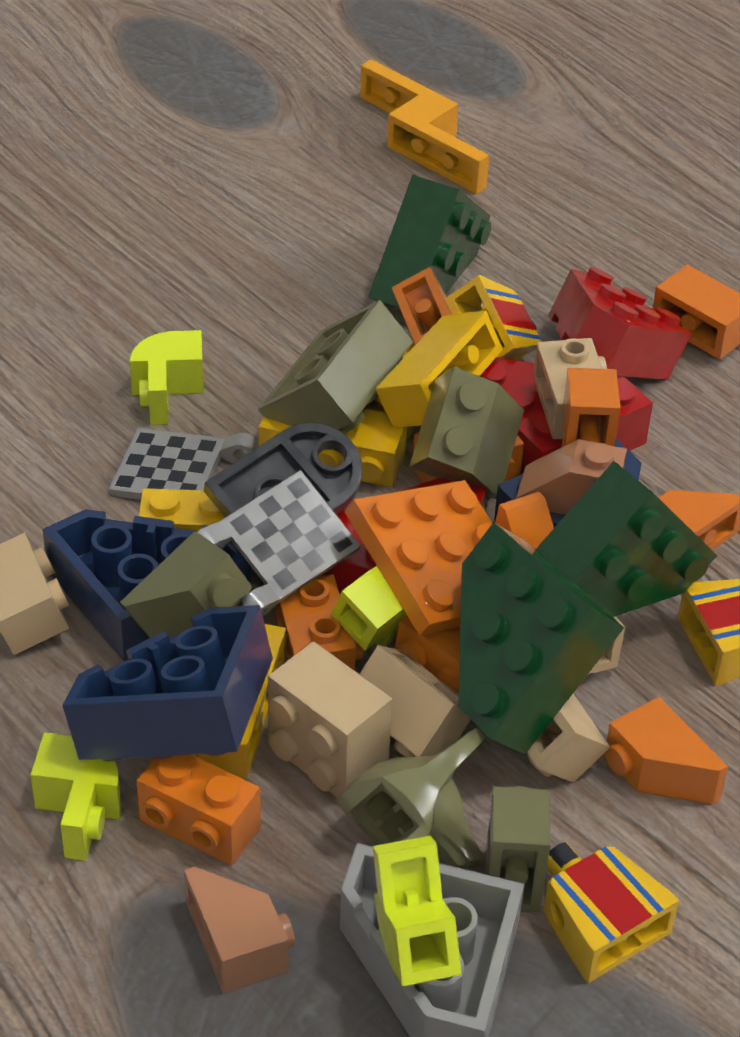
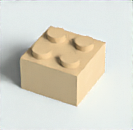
M313 641L268 676V745H270L273 752L285 762L290 761L305 772L317 788L322 791H329L337 797L361 773L380 762L389 760L392 698Z

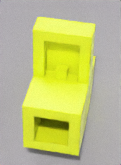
M201 330L158 333L141 341L132 351L130 356L132 395H140V407L149 406L150 425L168 424V394L204 393Z
M375 566L345 588L331 612V615L340 622L341 626L364 651L373 644L386 647L397 637L399 620L407 615L378 566Z
M44 732L31 771L34 805L36 809L64 812L60 824L64 858L86 861L92 839L100 840L102 837L105 818L120 819L121 817L118 768L115 761H104L102 759L79 760L72 736Z
M430 835L372 846L378 893L374 894L378 924L389 963L402 987L462 975L456 919L442 898L437 843Z

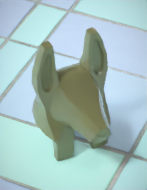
M477 726L434 756L400 757L380 762L357 776L336 797L335 801L345 814L352 813L378 845L431 835L437 843L438 858L446 865L468 870L483 858V854L470 830L464 813L463 801L452 779V775L455 769L478 747L487 735Z

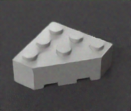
M357 843L341 888L340 930L409 1036L489 1037L519 925L524 884L439 863L442 898L456 919L462 975L402 987L389 963L378 924L374 894H377L378 890L373 847Z

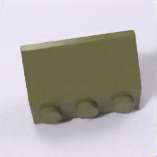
M378 300L321 330L258 410L264 417L289 426L302 423H319L331 426L337 430L341 429L344 433L348 432L363 420L365 414L362 410L364 407L379 397L375 388L403 359L402 356L413 341L384 304Z

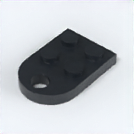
M302 423L283 430L204 482L203 492L220 512L227 517L301 470L337 515L353 501L357 494L362 476V461L356 446L339 430L319 423ZM324 450H335L343 456L344 462L339 466H327L320 461L318 454Z

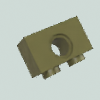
M493 786L485 851V874L523 883L524 891L521 911L540 912L550 852V790L532 789L525 786Z

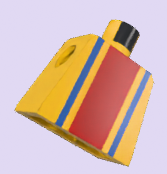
M478 275L445 298L452 315L487 311L503 348L497 356L498 358L519 361L536 349L537 342H541L536 325L530 319L519 295L514 290Z
M740 579L694 582L681 596L677 618L714 685H723L740 678Z
M566 842L560 843L550 850L547 871L553 877L547 883L544 913L587 983L592 982L672 933L679 899L615 847L605 846L583 860Z

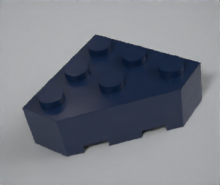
M85 509L42 529L44 548L56 572L51 576L54 579L57 578L66 594L119 657L126 661L129 659L126 650L149 639V637L120 602L178 548L194 530L174 528V521L141 516H135L133 522L106 519V512ZM230 541L222 550L231 557L251 584V566L232 541Z
M260 605L209 608L191 617L193 627L169 639V635L161 632L127 649L128 660L106 671L98 664L78 674L62 705L78 759L116 761L122 758L152 756L164 759L174 755L207 754L219 756L237 752L273 660Z

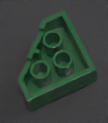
M412 175L368 297L374 301L380 300L385 306L401 311L392 287L428 267L434 272L446 295L477 255L480 245L483 246L487 242L491 232L490 215L459 189Z
M615 461L608 466L536 548L539 553L612 617L685 593L694 582L703 577L708 566L717 557L650 489Z
M493 522L462 563L458 707L490 739L526 754L624 627L533 546Z

